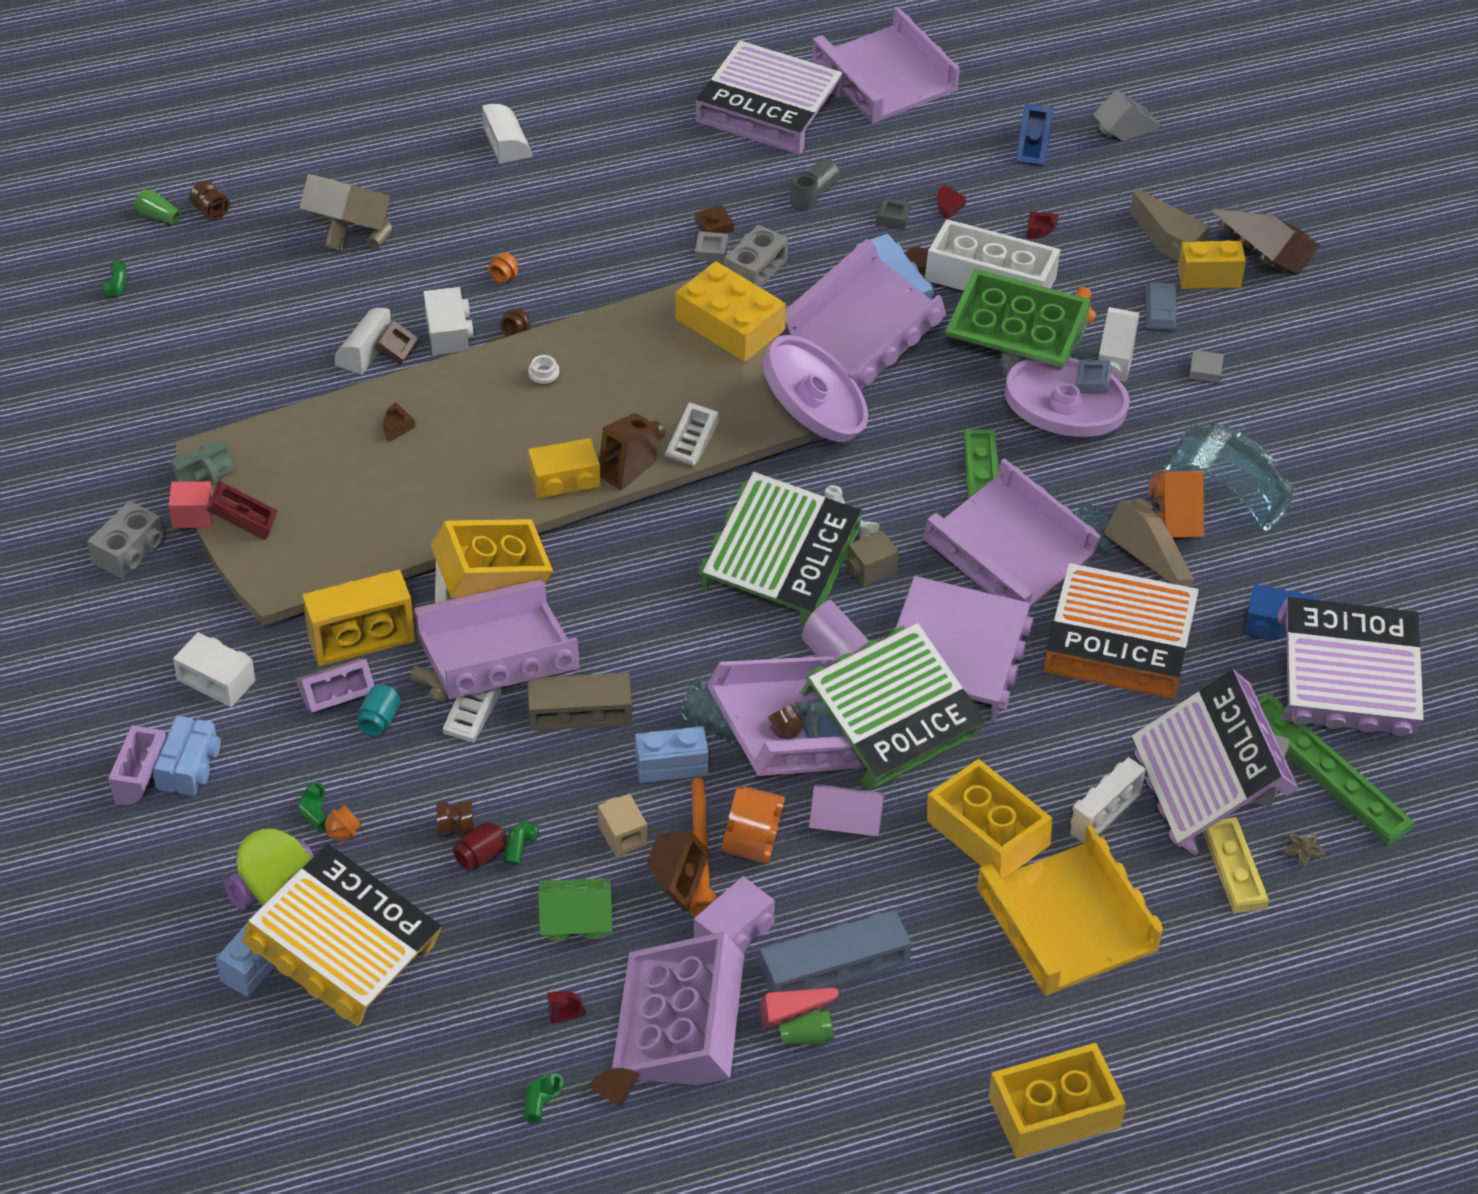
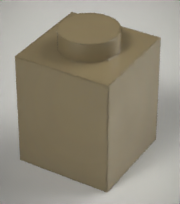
M879 531L848 544V559L845 561L846 568L852 577H856L861 585L866 587L897 574L899 551L885 533Z

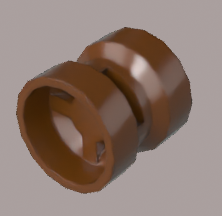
M201 181L190 191V202L197 209L201 210V213L208 220L217 221L228 212L230 200L222 192H219L218 188L211 181Z
M462 800L454 805H450L447 801L436 802L438 837H448L456 832L464 836L473 830L472 800Z

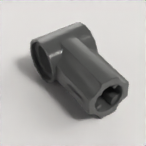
M826 158L823 161H819L808 171L797 172L793 175L790 203L795 209L803 211L813 209L816 206L817 197L840 178V170L836 167L835 162Z

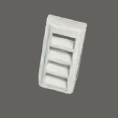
M689 402L665 452V457L695 467L719 424L718 412ZM693 422H696V423H699V424H702V425H705V426H704V428H701V427L692 425V423H693ZM689 430V431H692V432H695V433H698V434H701V435H700V437H697V436L688 434L687 431ZM685 439L696 443V445L692 446L683 443L682 440ZM677 448H681L692 452L691 456L677 452L676 450Z
M501 687L457 697L443 727V734L475 743L502 694ZM471 697H472V698L479 699V700H482L483 702H479V701L473 700V699H471ZM464 709L476 712L477 715L464 711ZM458 720H462L473 725L472 727H469L457 722Z

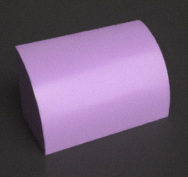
M831 599L820 605L811 614L802 632V640L818 657L833 656L835 661L846 653L854 655L860 652L870 642Z
M360 658L296 679L300 694L310 712L367 695L374 686L367 660Z
M131 726L108 778L115 805H131L142 798L152 775L154 765L166 740L164 730Z
M816 784L813 790L809 828L878 837L885 793Z

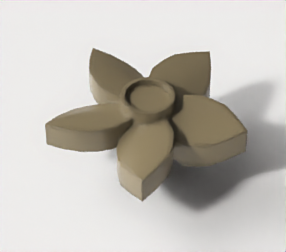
M1292 833L1289 834V841L1292 845L1287 846L1282 853L1285 856L1298 855V862L1304 868L1309 863L1310 858L1321 859L1326 854L1323 848L1316 844V834H1307L1301 838Z

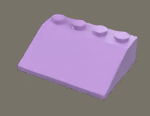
M725 931L629 952L612 1069L626 1068L641 1073L637 1081L700 1085L730 1079L745 955Z

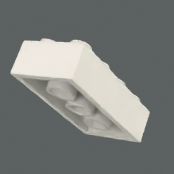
M1129 757L1123 763L1119 762L1110 775H1105L1097 787H1092L1083 800H1078L1072 808L1073 817L1070 821V834L1084 843L1087 826L1092 825L1099 835L1141 796L1146 769Z

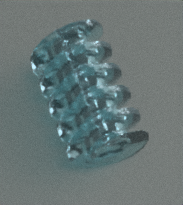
M701 678L696 679L684 697L681 710L683 718L688 721L693 720L695 725L703 726L707 732L715 733L716 737L721 740L726 739L727 743L732 746L739 745L740 743L707 686L703 689L704 680Z

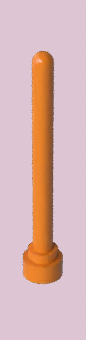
M696 777L691 783L693 833L708 849L705 781L700 777ZM709 859L706 861L696 891L692 895L689 912L693 917L698 916L717 899V895L710 888Z

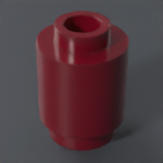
M484 821L458 839L457 845L452 848V852L456 861L464 870L479 869L505 850L504 842L506 841V836L497 824Z

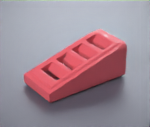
M825 988L767 993L759 1002L762 1028H770L816 1009L829 1006L839 996L838 989Z

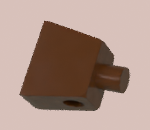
M633 413L603 427L599 455L600 477L620 490L627 487L656 460L658 440L665 435L663 425L658 421L650 422L641 415Z

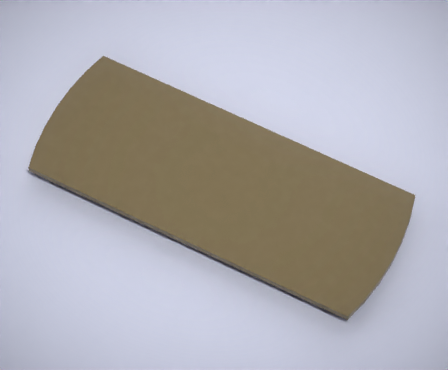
M688 279L175 441L178 457L180 455H189L199 450L200 446L208 442L215 443L221 439L225 440L235 470L220 476L219 481L278 510L270 534L265 540L214 514L212 528H195L203 548L219 575L237 599L265 626L303 613L302 594L399 569L404 579L436 568V558L431 544L444 521L532 519L537 533H541L823 437L809 430L795 419L777 399L766 380L762 366V357L765 349L776 338L746 362H743L675 319V292L692 280ZM548 355L554 358L559 365V377L547 384H540L531 380L528 375V368L535 357ZM396 402L415 420V428L389 442L384 435L383 420L387 409ZM689 402L717 411L719 414V424L695 467L665 457V452ZM633 413L641 415L650 422L658 421L663 425L665 435L658 440L656 460L623 490L618 489L600 477V487L537 498L529 472L528 449L591 438L599 461L602 430L606 425ZM693 422V423H692V425H695V426H698V427H701V428H704V426H705V425H702V424H699V423H696V422ZM689 430L687 431L688 434H691V435H694V436H697V437H700V435H701V434H698V433H695V432H692V431H689ZM685 439L682 440L683 443L692 446L696 445V443ZM677 448L676 450L677 452L691 456L692 452L681 448ZM217 483L214 484V485H211V486H212V492H213V494H214V488H215V486L217 485Z

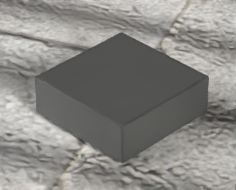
M883 198L876 217V225L905 230L911 212V203Z

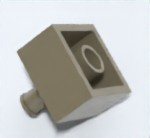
M308 173L299 208L329 216L328 219L331 222L324 246L343 251L348 225L355 223L382 231L390 196Z

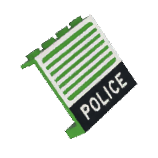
M753 472L748 483L743 482L737 495V500L739 501L736 507L731 506L725 518L726 527L723 532H717L713 540V552L710 558L705 557L701 563L699 575L702 576V590L707 591L710 584L714 583L715 580L799 610L800 625L805 626L811 614L820 605L825 603L848 555V544L854 542L860 530L862 510Z
M918 623L907 629L901 626L892 631L887 639L880 642L878 639L872 640L860 652L854 655L846 653L834 662V665L826 669L823 666L814 669L806 676L807 681L801 690L803 696L811 692L818 695L866 766L867 771L860 780L866 791H871L975 737L986 722Z

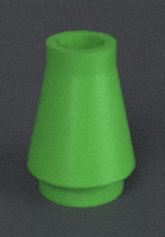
M143 189L138 194L134 203V209L139 212L140 216L166 222L170 225H175L181 214L180 209L174 207L153 189Z
M819 1008L788 1022L779 1023L783 1045H826V1041L835 1039L829 1010L820 1012Z

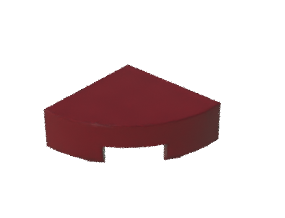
M943 184L937 193V205L940 214L945 219H949L966 205V197Z
M1030 211L1027 239L1042 238L1052 233L1057 227L1059 214Z
M569 991L547 992L548 1014L551 1023L587 1014L583 1000L576 993Z

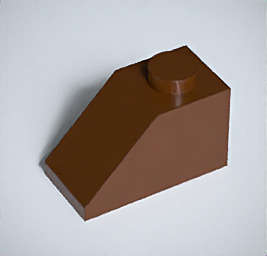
M692 831L658 834L647 865L662 889L682 910H689L692 895L696 891L710 851Z

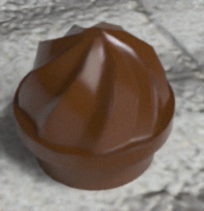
M510 309L501 318L500 328L503 334L508 337L530 330L529 326L532 322L529 320V314L525 313L522 309Z
M790 704L768 716L772 723L770 726L771 731L773 730L780 738L793 739L797 737L803 727L801 711H796L793 704Z

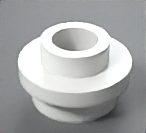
M548 355L535 357L528 368L530 379L540 384L555 381L560 373L559 365L554 358Z

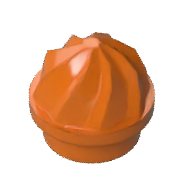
M508 252L495 255L490 261L488 272L495 281L504 284L508 280L512 281L517 276V266L519 263L516 257Z
M345 805L338 810L333 809L325 822L327 835L334 840L342 842L357 836L356 831L362 827V824Z

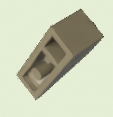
M1137 188L1133 190L1130 214L1163 255L1179 262L1182 242L1208 241L1209 225Z
M1140 498L1121 500L1103 533L1171 584L1192 585L1194 578L1162 517L1152 511L1153 506Z

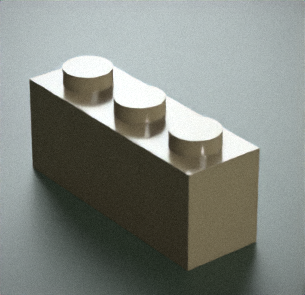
M629 673L546 676L528 681L530 731L632 726Z

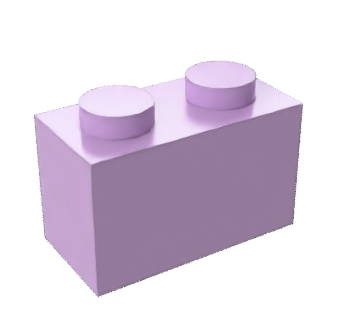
M743 876L694 918V938L725 931L741 952L744 953L756 936L765 934L772 927L775 921V900Z

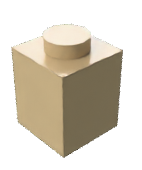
M630 794L619 798H611L605 803L598 805V827L615 857L648 845L647 823Z

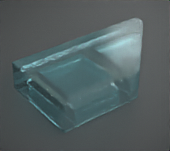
M1088 502L1072 513L1084 523L1092 526L1101 535L1096 551L1105 558H1108L1111 551L1110 538L1103 532L1110 519Z

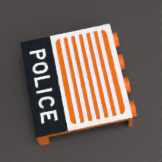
M1069 563L1046 650L1043 672L1176 699L1199 589Z

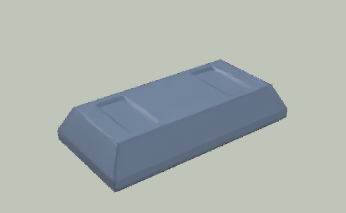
M1150 282L1145 286L1146 329L1176 331V287L1173 284Z

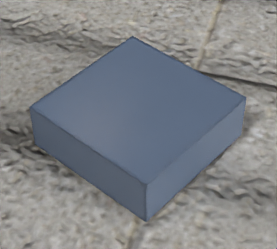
M1110 360L1079 361L1076 387L1080 390V393L1108 392L1112 370Z

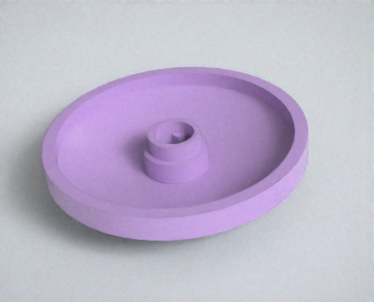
M793 335L777 337L765 349L762 357V366L766 380L780 403L801 424L814 433L837 442L851 441L865 429L868 422V409L863 394L856 382L849 376L847 370L827 351L809 340Z
M1030 358L1025 359L1011 368L1004 388L1007 403L1021 418L1049 432L1075 437L1099 436L1110 433L1120 427L1126 419L1130 399L1126 388L1112 374L1110 376L1108 392L1080 393V390L1076 387L1079 361L1082 360L1070 358L1064 367Z

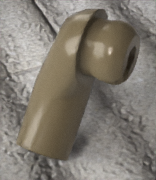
M386 215L382 231L371 228L373 232L367 238V244L372 249H378L391 234L392 226Z
M415 665L411 673V681L432 687L428 694L429 698L441 703L445 702L447 694L436 672Z

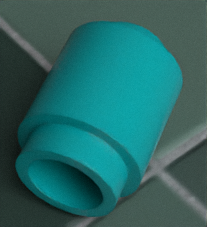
M377 685L370 689L357 713V726L362 732L370 736H379L382 732L388 730L401 705V699L395 689L387 685Z

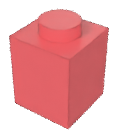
M211 481L171 482L169 511L172 528H212L213 514L207 511V507L211 502V496L213 495Z

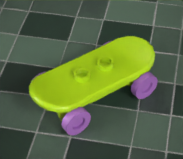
M261 829L252 832L242 841L238 848L236 857L238 873L225 879L226 893L231 902L240 910H245L252 906L255 902V897L264 906L314 855L304 841L295 839L284 831Z

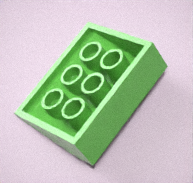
M974 269L945 331V336L1064 367L1078 348L1087 328L1091 299Z

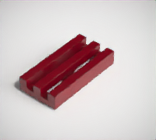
M221 481L215 486L214 494L210 499L211 502L207 507L208 512L264 540L270 534L278 511Z

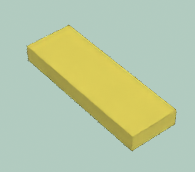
M1237 817L1222 819L1203 831L1233 914L1268 908V896Z

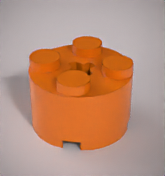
M737 785L720 852L769 864L785 797Z

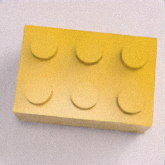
M717 261L675 292V319L743 362L750 359L785 330L786 303Z
M532 519L444 521L431 544L451 598H460L542 579L545 584L553 572Z
M400 569L302 594L308 639L318 667L415 642L411 597Z
M977 759L928 793L927 822L981 867L992 863L1002 879L1051 845L1052 817L980 759Z
M1097 1043L998 1070L991 1074L988 1097L1016 1158L1121 1128L1126 1103Z

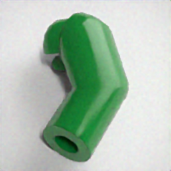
M118 259L114 260L110 265L113 281H104L102 284L104 296L107 298L112 296L117 298L123 293L127 271L125 263Z
M311 782L301 795L298 810L318 832H324L326 830L325 822L328 817L321 811L325 788L321 783Z
M522 820L509 832L503 862L520 865L525 840L529 842L537 840L539 832L537 824H530L528 820Z
M551 1072L540 1077L527 1087L523 1116L525 1122L537 1124L542 1121L543 1105L557 1097L564 1087V1079L560 1074Z

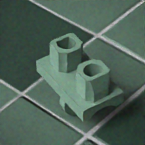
M223 439L215 443L208 442L200 446L199 450L186 456L180 455L171 461L177 482L211 481V485L219 482L220 476L235 470L229 456L227 442Z

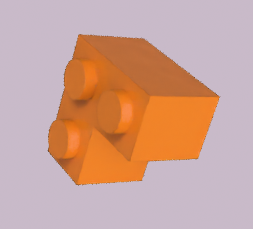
M1196 470L1153 471V478H1149L1148 481L1149 496L1154 497V503L1159 504V511H1155V513L1162 517L1171 536L1204 537L1203 472Z

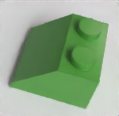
M610 878L539 881L540 935H548V940L559 941L569 939V934H584L586 939H600L605 937V933L613 932Z

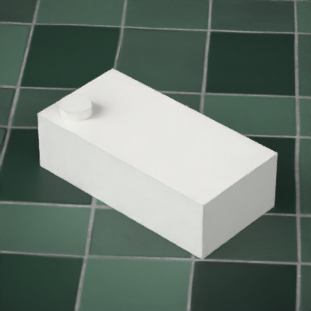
M946 219L928 250L925 280L964 291L973 270L978 269L1051 289L1056 279L1061 249Z

